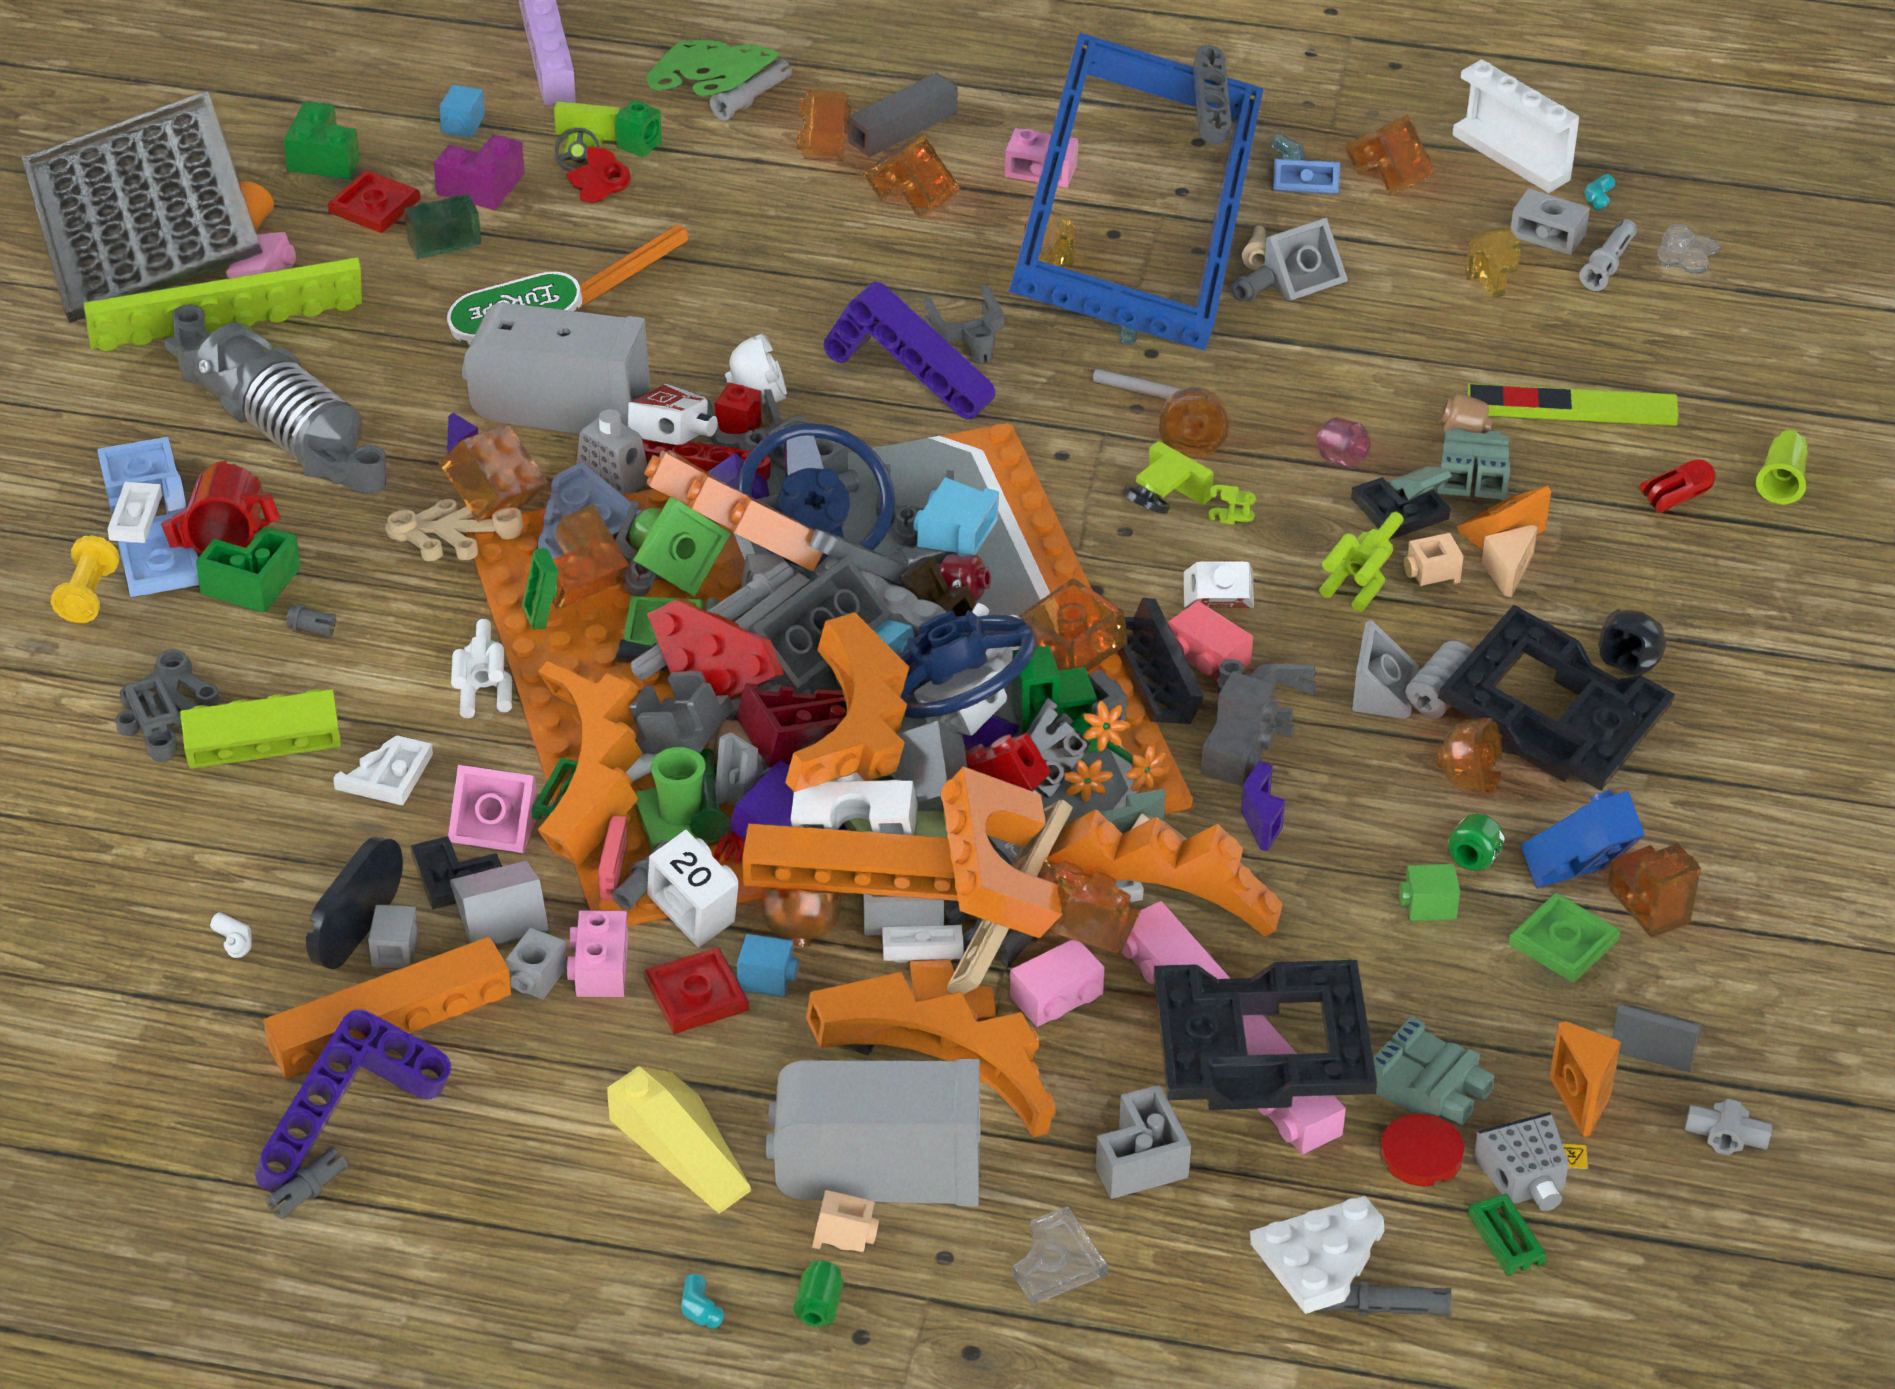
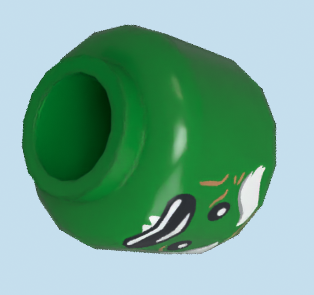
M1483 814L1468 815L1460 821L1451 833L1448 840V851L1451 858L1462 868L1470 871L1485 870L1492 865L1501 853L1505 844V835L1501 826L1489 816Z

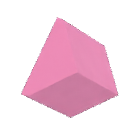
M458 765L448 832L450 841L458 844L524 853L536 819H532L531 811L537 800L535 776Z

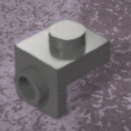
M1101 669L1088 674L1096 695V703L1091 707V714L1098 716L1097 706L1099 701H1103L1107 706L1108 713L1116 705H1121L1122 712L1117 720L1126 721L1127 694L1122 690L1119 683L1109 678Z

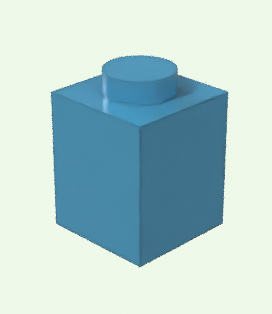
M459 85L451 86L439 106L442 133L469 138L473 137L485 117L482 89Z
M746 934L737 961L738 983L742 990L785 997L789 982H796L799 972L800 961L799 958H794L793 941Z

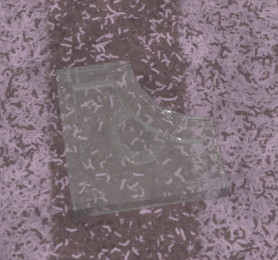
M1068 1206L1031 1220L1030 1231L1034 1239V1246L1024 1259L1013 1265L1012 1269L1013 1277L1032 1305L1108 1275V1264Z

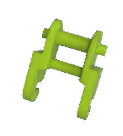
M1214 485L1211 487L1210 496L1216 497L1217 492H1220L1221 500L1228 501L1230 506L1228 509L1219 507L1210 509L1208 512L1210 520H1214L1215 515H1219V523L1235 525V521L1251 522L1254 520L1255 513L1250 510V505L1256 502V496L1253 493L1239 491V487ZM1235 504L1243 505V508H1237Z

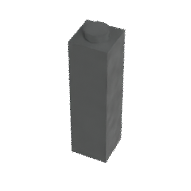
M936 72L849 115L848 143L868 157H871L957 113L958 87Z

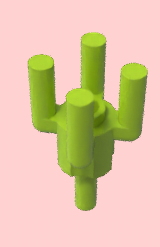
M1392 512L1379 530L1372 529L1369 532H1362L1358 539L1351 533L1345 534L1322 562V567L1332 573L1320 587V594L1325 598H1331L1347 576L1354 575L1356 583L1364 587L1352 601L1351 605L1354 610L1363 612L1385 584V576L1380 571V568L1393 552V544L1389 542V539L1403 523V516L1398 512Z

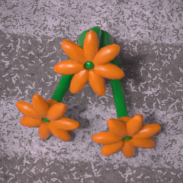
M1099 701L1097 706L1098 716L1084 712L1071 723L1075 731L1091 744L1086 753L1098 750L1103 751L1106 747L1132 764L1133 769L1125 774L1126 778L1134 779L1131 786L1132 791H1138L1143 784L1146 789L1151 790L1154 785L1153 776H1163L1165 774V770L1159 766L1166 757L1165 752L1155 755V748L1150 745L1143 758L1138 754L1132 755L1120 747L1122 741L1117 731H1123L1130 727L1128 722L1117 720L1122 712L1121 705H1116L1108 713L1105 703ZM1082 757L1076 762L1078 772L1064 773V779L1072 783L1066 789V795L1071 796L1080 792L1083 802L1089 801L1092 790L1104 795L1106 794V788L1101 782L1108 781L1113 775L1110 771L1099 772L1102 766L1101 759L1095 760L1090 767H1087Z

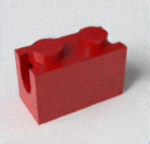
M1028 733L1012 738L1011 735H1006L996 740L989 747L984 748L980 744L965 753L967 768L1032 792L1051 772Z

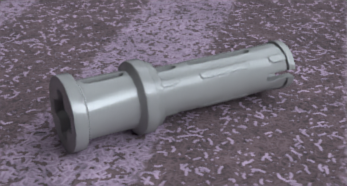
M779 59L776 63L746 80L741 85L724 93L714 94L710 99V107L715 116L720 120L726 121L734 116L735 111L749 108L755 97L792 76L791 67L781 72V69L789 65V63L784 59Z
M1624 219L1622 222L1620 220L1603 247L1591 254L1589 263L1583 266L1579 274L1580 281L1586 288L1600 291L1607 286L1609 276L1613 275L1619 267V257L1637 233V226L1633 221Z

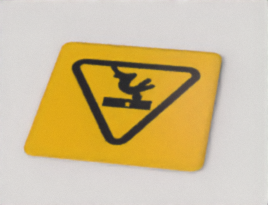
M1563 1144L1568 1159V1168L1588 1169L1587 1146Z

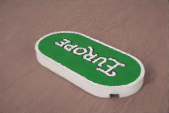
M554 271L543 272L470 292L462 296L450 307L447 321L451 334L455 339L461 342V338L462 340H467L468 344H471L487 310L494 304L510 303L574 311L577 306L579 309L582 304V293L577 280L569 274Z

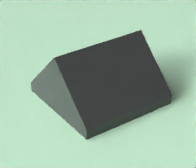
M940 721L898 733L897 735L905 744L897 771L892 773L893 780L913 781L918 804L917 811H944L943 801L941 800V790L944 784L952 779L962 767L967 768L963 736Z
M1623 1003L1618 1005L1612 1038L1621 1041L1620 1054L1690 1072L1704 1024Z

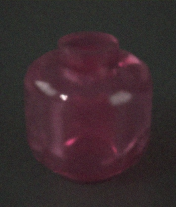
M1334 417L1328 420L1317 435L1320 455L1326 461L1343 466L1358 464L1367 456L1371 446V440L1366 427L1359 422L1345 418Z

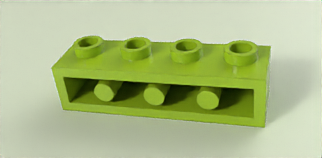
M313 689L306 693L288 696L278 694L272 695L267 699L253 701L236 700L229 704L211 707L200 705L189 710L180 711L184 749L189 769L341 747L333 689Z

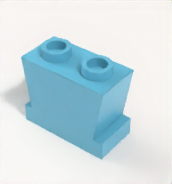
M945 477L938 489L931 491L924 510H919L916 514L914 531L918 532L917 547L955 552L958 555H976L998 521L999 491L985 488L982 492Z

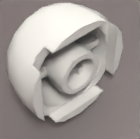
M763 333L751 337L737 346L729 360L731 371L725 373L727 383L730 382L760 390L762 406L766 403L764 389L772 390L775 402L787 398L785 396L787 389L779 363L774 361L772 355L768 353L773 351Z

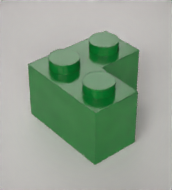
M303 102L283 139L287 171L350 180L360 161L356 129L337 125L335 106L318 102Z
M264 526L247 548L213 539L196 560L200 593L266 613L301 568L297 535Z
M1050 645L1036 647L1029 664L1012 681V708L1017 723L1020 725L1021 735L1027 732L1047 697L1057 704V707L1054 709L1058 713L1056 718L1065 712L1070 718L1075 720L1084 712L1091 714V707L1096 703V695L1086 667L1058 671ZM1012 650V660L1019 650Z

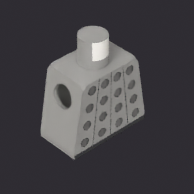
M613 409L602 411L599 414V418L580 432L576 464L580 462L586 464L620 494L634 493L646 485L648 476L644 475L647 461L642 437L638 432L621 423L618 411Z
M1550 1112L1477 1132L1474 1160L1502 1194L1507 1193L1513 1203L1534 1198L1539 1209L1542 1211L1552 1210L1561 1203L1562 1196L1559 1191L1565 1188L1568 1159Z

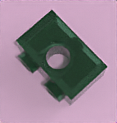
M469 194L454 195L447 199L420 203L416 206L405 208L407 239L417 259L481 244L479 212Z

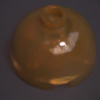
M1188 387L1176 391L1167 399L1160 412L1159 433L1163 443L1190 459H1201L1211 456L1228 437L1229 416L1225 405L1215 393L1205 388Z
M1473 718L1457 723L1445 736L1443 745L1438 746V767L1444 768L1445 776L1450 783L1463 792L1494 794L1498 789L1502 771L1494 770L1496 759H1502V742L1496 722H1491L1492 718Z
M763 887L762 915L767 927L774 934L787 937V940L793 941V946H811V939L824 937L835 927L839 919L842 892L825 891V893H818V891L772 887L770 889Z

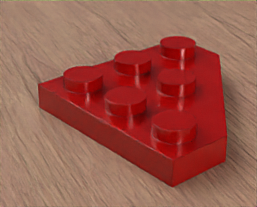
M676 599L647 614L670 673L700 671L703 673L706 682L711 684L716 696L728 695L730 700H733L742 695L745 683L757 684L759 687L784 675L769 638L759 633L753 634L723 616L696 607L695 603L687 599Z

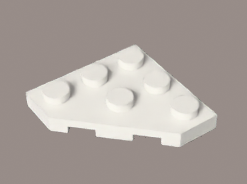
M1366 1196L1351 1198L1343 1203L1320 1210H1312L1304 1215L1281 1222H1273L1265 1227L1250 1231L1251 1245L1306 1314L1346 1300L1350 1293V1283L1355 1275H1360L1370 1258V1248L1374 1241H1379L1384 1233V1217Z

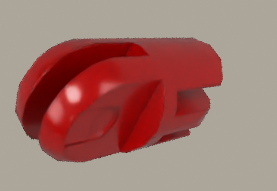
M1691 460L1642 482L1639 485V490L1647 497L1648 502L1655 507L1659 514L1706 493L1714 484L1716 472L1713 466L1705 460Z

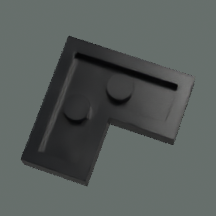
M1383 477L1352 487L1351 499L1378 529H1380L1392 512H1398L1403 516V523L1389 540L1450 519L1451 508L1434 489L1408 500L1407 496L1401 498Z
M449 836L410 845L414 864L432 910L457 904L450 880L502 867L497 853L459 862Z

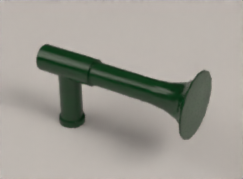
M706 748L699 753L705 761L701 789L702 811L695 814L691 819L690 829L696 837L711 841L725 836L730 830L731 823L725 813L717 810L715 788L717 763L715 762L714 752Z

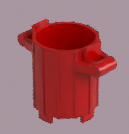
M227 461L211 464L207 470L200 473L195 486H193L187 508L174 515L171 519L161 523L169 547L193 548L196 553L202 554L213 539L247 548L256 532L280 519L272 494L262 495L261 482L257 476L252 475L251 471H247L236 464H228ZM261 509L265 517L264 519L260 518Z

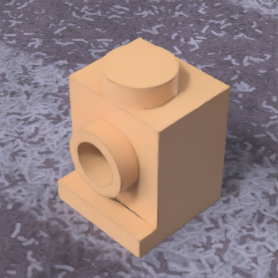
M1450 533L1409 541L1408 556L1404 558V569L1408 578L1416 577L1420 586L1451 580L1453 584H1457L1461 581L1464 556Z
M825 1190L812 1248L820 1249L821 1244L826 1243L841 1250L863 1252L865 1243L874 1245L879 1225V1219L872 1218L875 1201Z

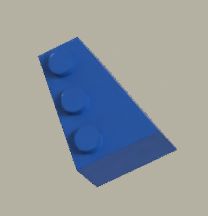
M1613 790L1600 792L1590 798L1591 802L1579 808L1571 815L1520 845L1536 889L1607 869L1645 836L1629 791L1614 795Z

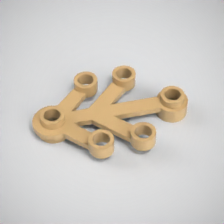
M487 498L476 499L470 505L458 510L455 500L444 499L417 515L410 510H400L392 513L387 519L388 523L385 530L389 538L399 542L410 541L419 547L423 560L434 561L443 556L441 541L435 538L430 539L424 533L437 534L455 547L458 559L470 560L478 555L476 540L467 538L460 532H496L503 539H513L521 534L523 521L521 511L514 507L502 508L493 514L491 501Z

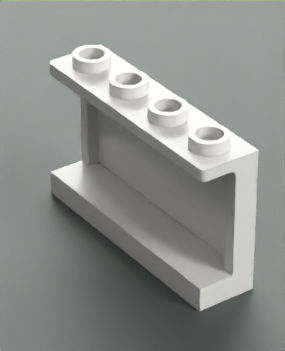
M1482 59L1462 70L1461 79L1471 84L1468 111L1465 119L1454 124L1453 136L1548 193L1570 181L1579 116Z

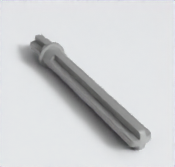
M780 562L764 574L757 573L753 576L752 582L707 612L716 613L733 621L794 577V570L786 562ZM657 644L631 662V671L639 680H645L667 665L660 645Z

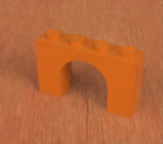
M962 767L952 779L944 784L941 790V800L943 801L946 830L951 851L950 858L953 864L955 889L960 911L1040 938L1062 916L1057 884L1021 872L1009 865L994 850L987 835L1024 848L1046 825L1041 795Z

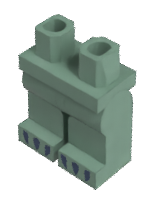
M1463 428L1445 430L1441 468L1449 470L1452 477L1438 487V493L1470 496L1472 475L1476 474L1474 497L1507 500L1510 476L1509 436H1504L1501 432L1488 431L1483 434L1467 432ZM1458 481L1463 483V485H1451L1447 482ZM1492 484L1498 486L1499 488L1490 489L1482 485Z
M1411 1016L1392 1036V1040L1388 1041L1373 1057L1377 1077L1376 1095L1415 1114L1422 1113L1437 1116L1443 1120L1448 1118L1463 1125L1470 1118L1474 1109V1100L1465 1095L1470 1093L1481 1100H1485L1493 1091L1495 1076L1479 1067V1053L1471 1049L1466 1051L1458 1044L1447 1043L1424 1031L1425 1023Z

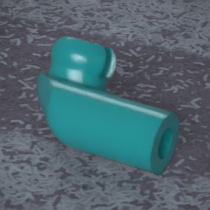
M1604 174L1586 187L1584 191L1585 198L1588 203H1592L1595 210L1599 211L1610 203V199L1605 193L1615 187L1614 178L1609 174Z
M690 1274L685 1279L681 1303L682 1313L686 1318L699 1326L706 1325L710 1329H715L722 1323L724 1311L721 1307L715 1306L713 1300L705 1296L706 1279L698 1274Z

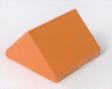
M1547 485L1507 497V500H1502L1457 525V530L1481 550L1484 547L1485 536L1528 525L1537 526L1538 535L1546 530L1551 490Z
M1565 1021L1558 1023L1549 1078L1582 1137L1590 1136L1611 1097L1621 1041Z

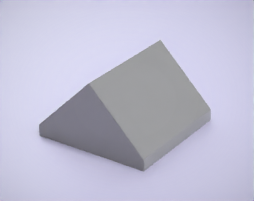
M1327 217L1267 237L1264 266L1272 270L1275 276L1273 286L1288 301L1348 281Z
M1372 620L1365 623L1356 671L1352 711L1405 719L1411 716L1412 704L1407 699L1405 693L1406 685L1417 675L1419 665Z
M527 861L450 880L469 943L490 936L495 946L498 947L520 941L529 928L546 934L549 933L540 879Z

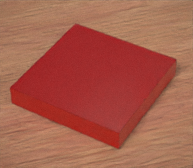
M365 170L327 203L328 213L376 232L384 233L420 201L421 196L420 190Z
M719 947L644 970L645 981L673 1034L749 1011V1001Z

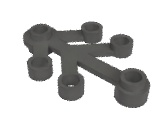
M171 649L162 652L157 657L154 665L155 671L140 680L143 681L161 676L179 712L189 710L195 706L205 705L211 707L219 704L218 688L215 685L205 683L194 675L190 659L180 650ZM179 683L196 694L197 705L178 691ZM122 688L120 691L121 704L129 711L121 712L116 716L117 731L123 736H132L140 730V725L126 698L125 689ZM141 691L136 692L147 717L150 716L151 713ZM158 693L153 695V698L161 715L167 714ZM172 723L167 724V731L162 733L159 732L157 727L152 729L153 735L147 736L144 739L146 752L154 761L166 762L174 756L177 750Z

